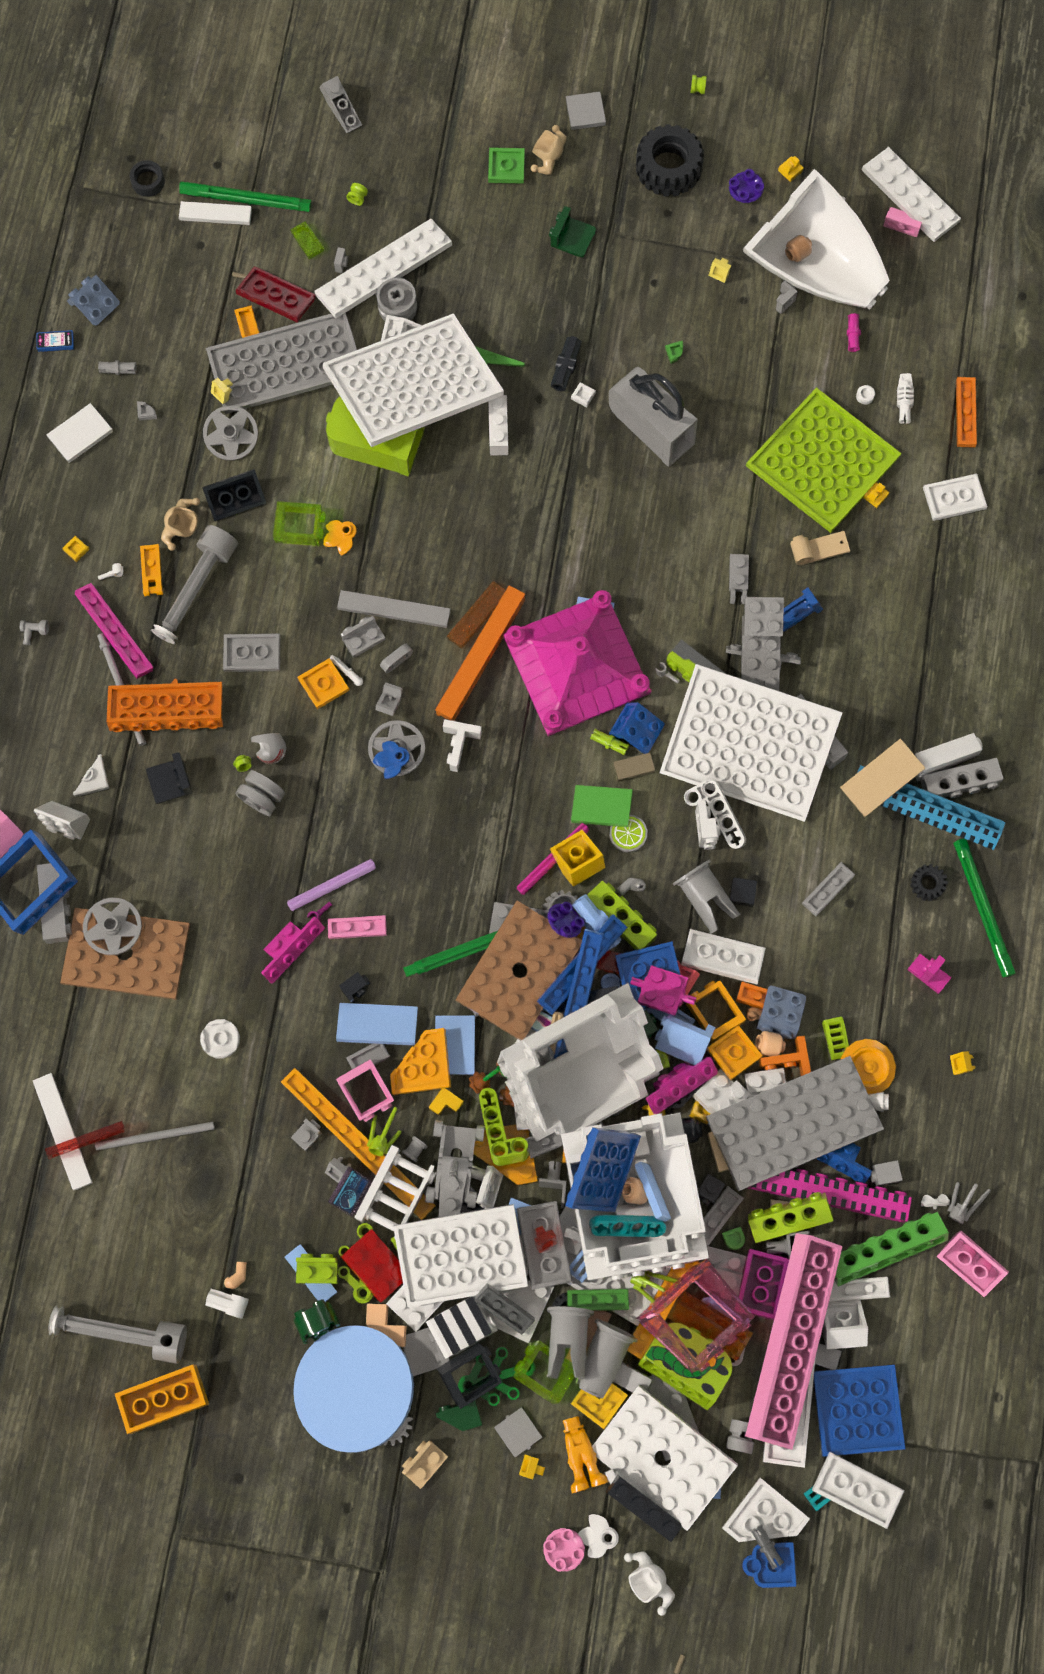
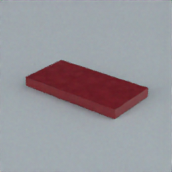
M255 266L236 289L237 295L297 323L316 299V294Z

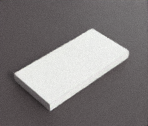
M690 929L681 965L758 984L766 948Z
M829 1452L812 1488L814 1492L886 1529L904 1493L903 1489Z

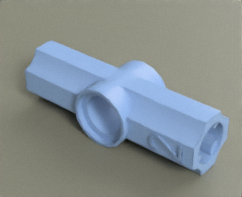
M586 894L578 898L572 905L585 921L584 926L587 930L597 932L608 919V916L602 910L597 909ZM620 937L609 948V950H611L613 947L620 943Z

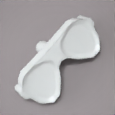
M941 1194L937 1199L924 1195L921 1206H933V1209L936 1210L937 1206L949 1205L950 1200L945 1194Z

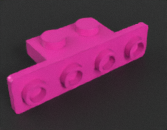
M313 917L300 930L292 922H289L263 949L273 960L261 972L262 975L273 984L325 929L323 924L316 917Z
M706 1057L694 1066L681 1063L676 1065L670 1073L661 1075L658 1081L653 1083L656 1091L646 1097L653 1114L660 1113L717 1075L718 1071L712 1059Z

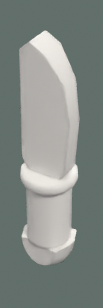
M331 655L330 660L345 673V676H348L357 686L363 684V679L354 673L352 668L349 669L339 658Z

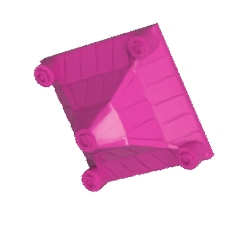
M597 591L593 598L526 626H512L507 630V633L503 634L547 736L651 694L649 679L641 671L611 605V595L607 591Z

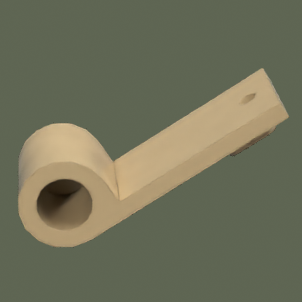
M845 531L812 540L799 535L794 537L790 543L796 565H805L850 552Z

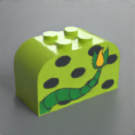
M670 1323L661 1328L638 1364L707 1411L716 1402L732 1373L730 1357L723 1349L718 1347L717 1342L704 1338L697 1329L689 1328L681 1323Z

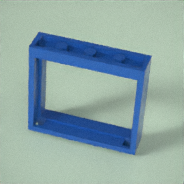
M31 829L15 845L10 847L8 852L0 859V878L35 844L60 876L16 919L0 899L1 916L14 932L22 935L78 882L43 836Z

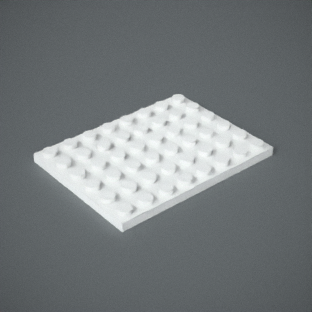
M454 314L323 363V369L371 447L504 395V390Z
M696 664L660 773L694 785H699L707 780L716 781L724 795L805 822L842 712ZM712 783L708 784L706 787V789L715 791L716 789L715 785Z

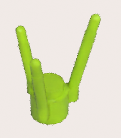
M397 1107L393 1108L382 1134L377 1135L376 1138H374L377 1115L373 1117L367 1146L369 1151L376 1156L387 1154L391 1145L401 1134L400 1130L397 1131L387 1144L385 1136L394 1119Z
M644 1271L645 1275L632 1276L630 1283L634 1284L633 1288L644 1295L660 1310H663V1307L642 1287L646 1288L648 1284L662 1292H665V1288L650 1281L651 1277L649 1276L682 1284L681 1280L651 1271Z

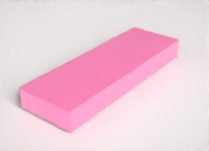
M386 915L328 919L329 939L387 936Z

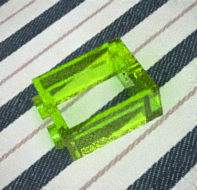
M277 501L273 532L275 543L319 546V542L323 540L324 534L321 524L322 522L325 523L326 516L321 504ZM286 512L315 514L313 534L284 532Z
M540 1340L531 1342L525 1349L524 1353L526 1355L523 1361L520 1360L515 1366L514 1371L516 1372L513 1377L550 1403L558 1404L574 1378L572 1362L564 1357L562 1366L565 1368L552 1391H549L527 1376L526 1373L539 1350L549 1356L550 1347Z

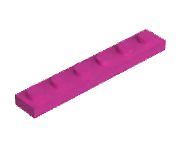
M92 583L75 590L76 597L136 679L153 671L151 663Z

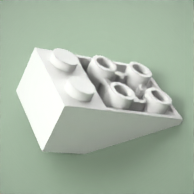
M53 801L34 809L38 819L42 821L47 830L53 833H57V831L62 832L65 837L72 840L75 838L81 840L90 821L87 814Z

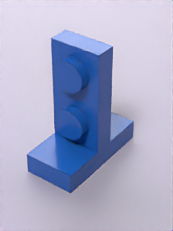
M809 588L802 591L804 595L784 608L783 632L814 611L818 614L824 610Z

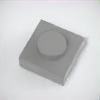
M338 247L334 261L335 272L343 273L344 267L348 265V256H346L344 248Z

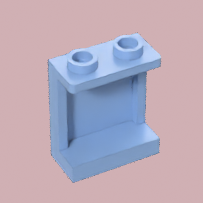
M665 1014L660 1024L663 1026V1029H659L655 1040L658 1041L655 1048L692 1065L702 1061L715 1027L708 1024L706 1030H702L673 1017L671 1014Z

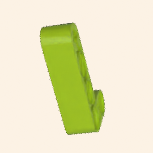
M491 1088L483 1089L479 1094V1100L493 1163L497 1166H504L525 1161L529 1156L527 1140L522 1137L506 1139L497 1094ZM488 1099H490L492 1106H488ZM490 1116L497 1117L494 1120L488 1119ZM493 1134H500L497 1138L492 1137ZM519 1147L524 1148L521 1152L515 1151ZM497 1152H504L501 1156L495 1155Z

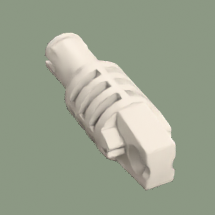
M909 373L900 374L897 388V406L900 408L899 423L904 424V418H906V424L911 422V408L914 405V387L912 376Z

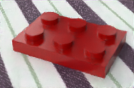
M372 1229L340 1256L380 1303L403 1283L399 1260Z

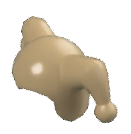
M558 125L552 127V131L556 135L545 130L536 142L532 152L543 160V166L538 167L533 164L531 166L532 172L546 175L552 174L555 160L562 155L563 146L567 139L559 130Z
M180 499L176 506L166 512L164 517L165 527L161 540L168 546L170 551L176 548L175 544L171 542L175 535L189 537L195 532L198 518L194 511L187 508L191 505L198 506L200 499Z

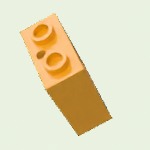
M712 981L704 986V991L700 993L696 991L690 995L697 997L696 1002L718 989L736 1016L714 1030L710 1040L711 1043L746 1021L721 981L716 983ZM686 1003L702 1030H706L708 1023L696 1004Z

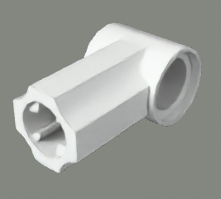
M211 1289L205 1305L224 1311L225 1314L243 1319L249 1299Z

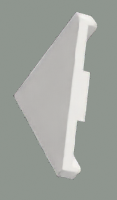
M101 754L98 755L92 767L88 769L82 778V782L76 791L73 792L75 797L109 789Z

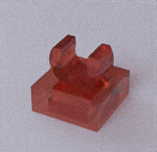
M542 1225L535 1229L537 1238L534 1241L539 1253L557 1244L556 1235L552 1229L546 1232Z

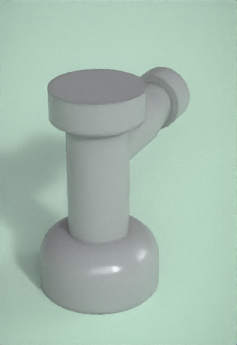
M21 620L20 631L24 632L23 645L31 644L32 630L39 631L41 635H47L49 632L48 620H41L39 623H27L25 620Z

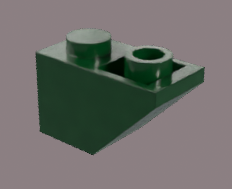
M476 1401L471 1402L462 1409L458 1406L452 1408L451 1404L440 1407V1412L436 1413L437 1418L461 1431L482 1426Z

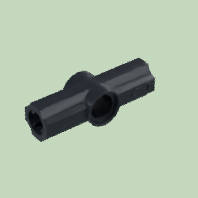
M567 337L562 353L558 355L555 366L556 370L551 381V387L556 391H566L570 376L575 371L577 356L582 341L577 337Z

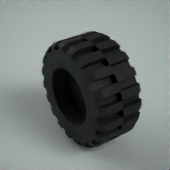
M666 124L665 127H655L654 131L651 129L647 132L646 136L642 137L637 147L636 173L639 176L640 182L643 185L645 184V188L649 191L651 189L654 190V193L657 195L661 193L669 197L670 194H673V196H678L680 192L684 194L689 191V188L692 189L696 185V182L701 177L704 150L702 149L701 141L697 140L698 137L694 133L691 134L689 129H682L679 125L674 127L671 124ZM669 152L681 156L685 163L678 168L668 169L658 165L654 158L662 153Z

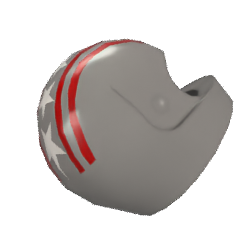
M280 733L251 737V742L260 744V750L256 755L262 762L275 764L284 758L286 744Z

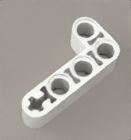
M707 780L686 791L684 800L690 806H697V802L692 803L689 800V796L693 792L698 794L697 802L707 801L730 847L739 849L746 844V836L718 782ZM712 783L715 785V792L708 794L706 787ZM719 800L724 803L722 811L715 809V803ZM729 817L732 819L733 825L727 829L724 827L723 821ZM737 828L738 831H735L734 833L736 837H741V840L739 841L740 844L738 845L737 843H733V834L728 835L727 832L733 831Z

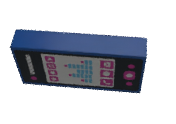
M73 330L37 333L38 352L74 349Z

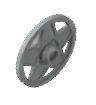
M223 406L213 411L206 419L203 427V438L209 451L216 457L229 461L238 460L247 456L255 447L258 439V428L254 418L243 408ZM228 410L238 411L231 419L221 413ZM247 417L253 425L254 434L244 429ZM213 419L217 430L207 436L208 426ZM239 444H251L246 451L237 455ZM223 445L227 456L218 453L211 446Z
M398 720L389 721L380 725L372 733L368 743V753L372 763L374 759L372 748L381 752L383 751L382 743L386 741L396 742L399 747L407 749L410 754L409 762L404 765L407 769L401 770L397 776L412 772L422 762L425 754L424 738L420 731L412 724ZM401 726L411 729L416 735L404 736ZM390 727L388 737H376L382 730ZM421 745L420 755L415 762L411 751ZM402 753L397 756L398 759L402 758ZM373 763V765L379 771L384 773L385 768L379 767Z
M107 898L97 902L88 910L83 922V933L87 943L95 951L104 955H118L128 951L138 941L142 930L141 917L136 908L128 901L120 898ZM108 903H120L112 912L102 907V905ZM130 909L136 917L137 926L126 921ZM93 913L98 924L88 931V922ZM134 936L128 945L120 949L122 937ZM105 939L108 950L97 947L92 941Z

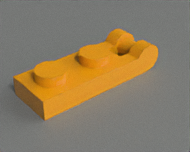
M159 544L140 546L144 597L150 596V594L163 595ZM156 582V586L149 587V583Z

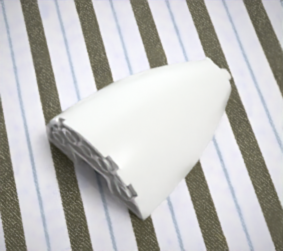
M815 169L792 193L789 201L770 222H766L743 249L746 255L765 269L801 290L821 298L868 308L869 310L877 302L874 299L878 295L882 296L887 291L886 285L890 281L881 257L856 213ZM797 235L808 237L812 242V253L801 262L790 261L785 254L787 242Z

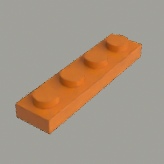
M957 377V447H976V378Z

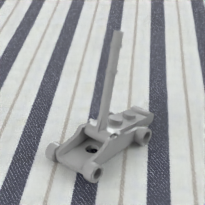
M435 1120L433 1136L441 1137L435 1187L427 1186L425 1202L433 1203L434 1200H439V1217L460 1214L462 1203H468L467 1207L475 1208L477 1192L469 1191L475 1141L483 1142L485 1126L477 1125V1128L443 1125V1121ZM455 1148L460 1149L462 1157H451V1151Z

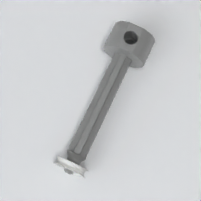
M208 525L196 545L203 552V555L166 618L162 621L163 626L154 624L155 629H151L156 636L168 643L175 644L174 640L178 639L172 632L177 630L179 623L216 560L227 563L238 545V541L233 536L216 526Z
M57 1305L53 1308L48 1326L49 1336L54 1333L55 1337L58 1336L62 1328L64 1332L153 1347L152 1358L154 1360L178 1364L181 1360L187 1337V1326L184 1324L160 1321L157 1330L153 1331L70 1314L64 1316V1307L62 1306L59 1309ZM172 1338V1344L167 1346V1341Z

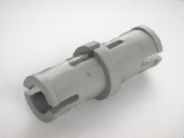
M115 360V362L99 361L98 365L99 373H115V375H120V373L136 374L137 372L136 362H120L119 360Z

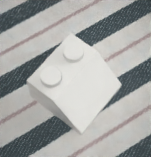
M860 1300L828 1303L823 1324V1336L827 1349L867 1346L868 1326Z

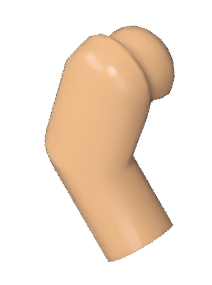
M237 1262L236 1273L230 1278L227 1277L224 1281L226 1288L236 1289L245 1281L247 1262Z

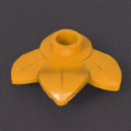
M333 520L326 525L329 533L324 537L323 544L326 547L337 546L339 554L342 556L352 548V538L355 537L357 529L352 522L346 521L342 523L338 520ZM349 527V532L345 533V528Z

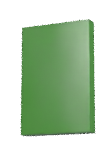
M576 785L571 822L629 827L633 790Z

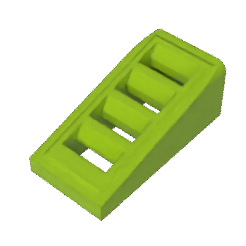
M843 1017L824 1020L822 1025L831 1061L841 1059L844 1052L834 1053V1050L840 1048L845 1050L849 1046ZM838 1024L839 1028H829V1026ZM840 1032L841 1034L840 1036L831 1037L833 1033ZM842 1040L843 1042L842 1044L833 1045L832 1043Z

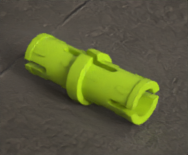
M596 728L594 729L591 740L604 745L606 749L610 748L622 755L626 754L629 744L615 739L613 735L609 736Z

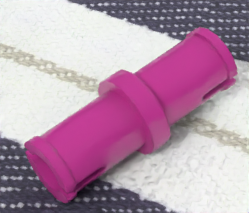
M855 313L848 315L846 335L848 336V351L850 352L860 350L859 336L861 335V330L859 329V314Z

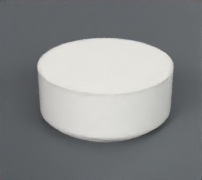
M868 385L861 386L856 394L858 402L864 405L872 403L875 397L874 389Z

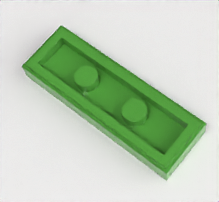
M628 1289L567 1290L568 1307L584 1308L592 1311L629 1310Z

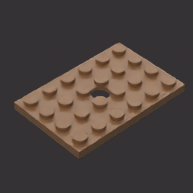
M516 901L455 1001L521 1041L525 1039L543 1009L537 1000L573 960L581 946L582 940L577 937L566 938L557 934L550 926L548 919ZM522 963L527 967L525 977L517 978L514 976L512 968L515 964Z
M75 908L71 925L72 935L69 936L61 984L177 1000L190 928L189 923L141 917L142 930L138 941L131 948L133 954L127 960H121L118 955L101 954L87 943L83 933V922L89 909ZM93 913L88 922V931L98 924ZM128 915L126 921L137 926L136 917ZM134 936L122 937L120 948L128 945ZM105 939L92 941L97 947L108 950Z

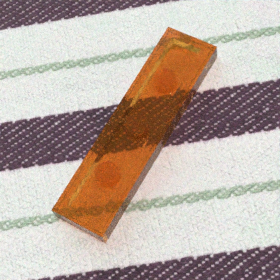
M493 581L450 631L447 639L462 649L495 610L506 590Z

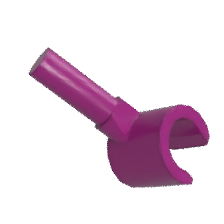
M328 902L317 912H309L307 918H311L312 915L316 914V918L320 921L321 915L332 904Z

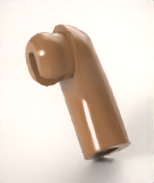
M749 1008L746 1015L747 1019L750 1021L759 1020L762 1009Z

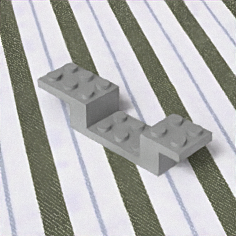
M745 597L744 616H742L741 679L779 691L780 636H783L784 597Z

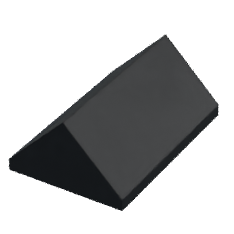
M255 469L202 487L214 521L266 504Z

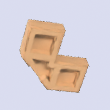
M367 1304L366 1325L369 1328L386 1334L398 1346L405 1347L407 1326L387 1325V1304Z

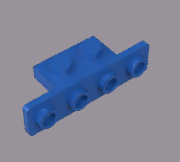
M853 1143L816 1158L860 1183L865 1184L872 1173L868 1168L855 1162L861 1147Z

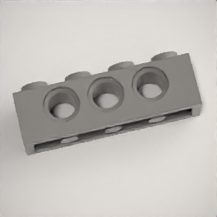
M994 758L923 775L920 781L923 790L943 798L949 796L957 798L962 796V793L969 792L974 794L987 787L989 790L995 789L1003 781V775L998 759ZM976 774L983 775L985 780H979ZM959 778L964 779L967 784H966V785L960 784L959 781H958V779H959ZM940 783L947 784L948 789L941 788Z

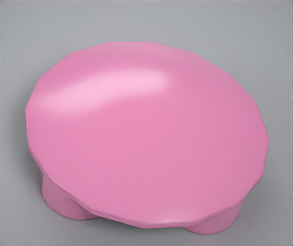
M560 1528L554 1530L544 1542L545 1559L557 1571L575 1569L584 1557L585 1546L583 1540L577 1532L571 1529Z

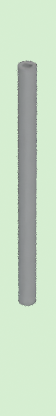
M214 1122L96 1142L95 1147L96 1150L214 1130L215 1127Z

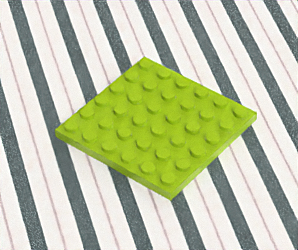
M816 387L746 463V467L831 533L859 503L870 488L899 459L901 453Z

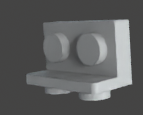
M374 616L363 618L359 624L353 627L349 626L341 633L342 641L353 658L386 640L376 624Z

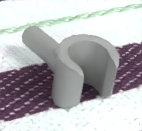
M660 662L659 665L664 670L660 671L655 668L657 675L660 677L666 676L678 684L680 679L667 671L665 663Z

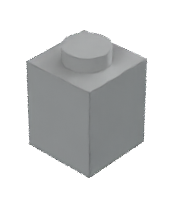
M898 1160L872 1166L870 1178L872 1183L875 1182L876 1187L902 1181Z

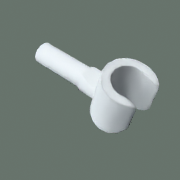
M119 563L113 564L112 571L99 575L98 579L102 580L110 576L121 577L123 575V566Z

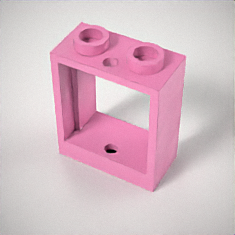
M371 1059L336 1079L359 1121L363 1119L366 1122L375 1117L374 1112L381 1109L383 1112L392 1107L391 1102L394 1099ZM370 1069L387 1099L361 1113L345 1083Z

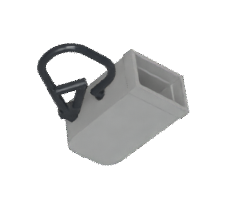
M635 367L609 390V406L612 412L668 467L695 445L698 419L684 408L681 394L664 376L658 373L648 375L643 369ZM655 380L661 382L672 393L674 398L668 392H666Z

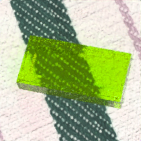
M306 221L290 229L291 234L308 259L324 251L323 246Z

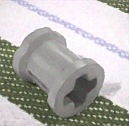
M413 1136V1141L402 1153L416 1163L418 1161L417 1157L428 1146Z

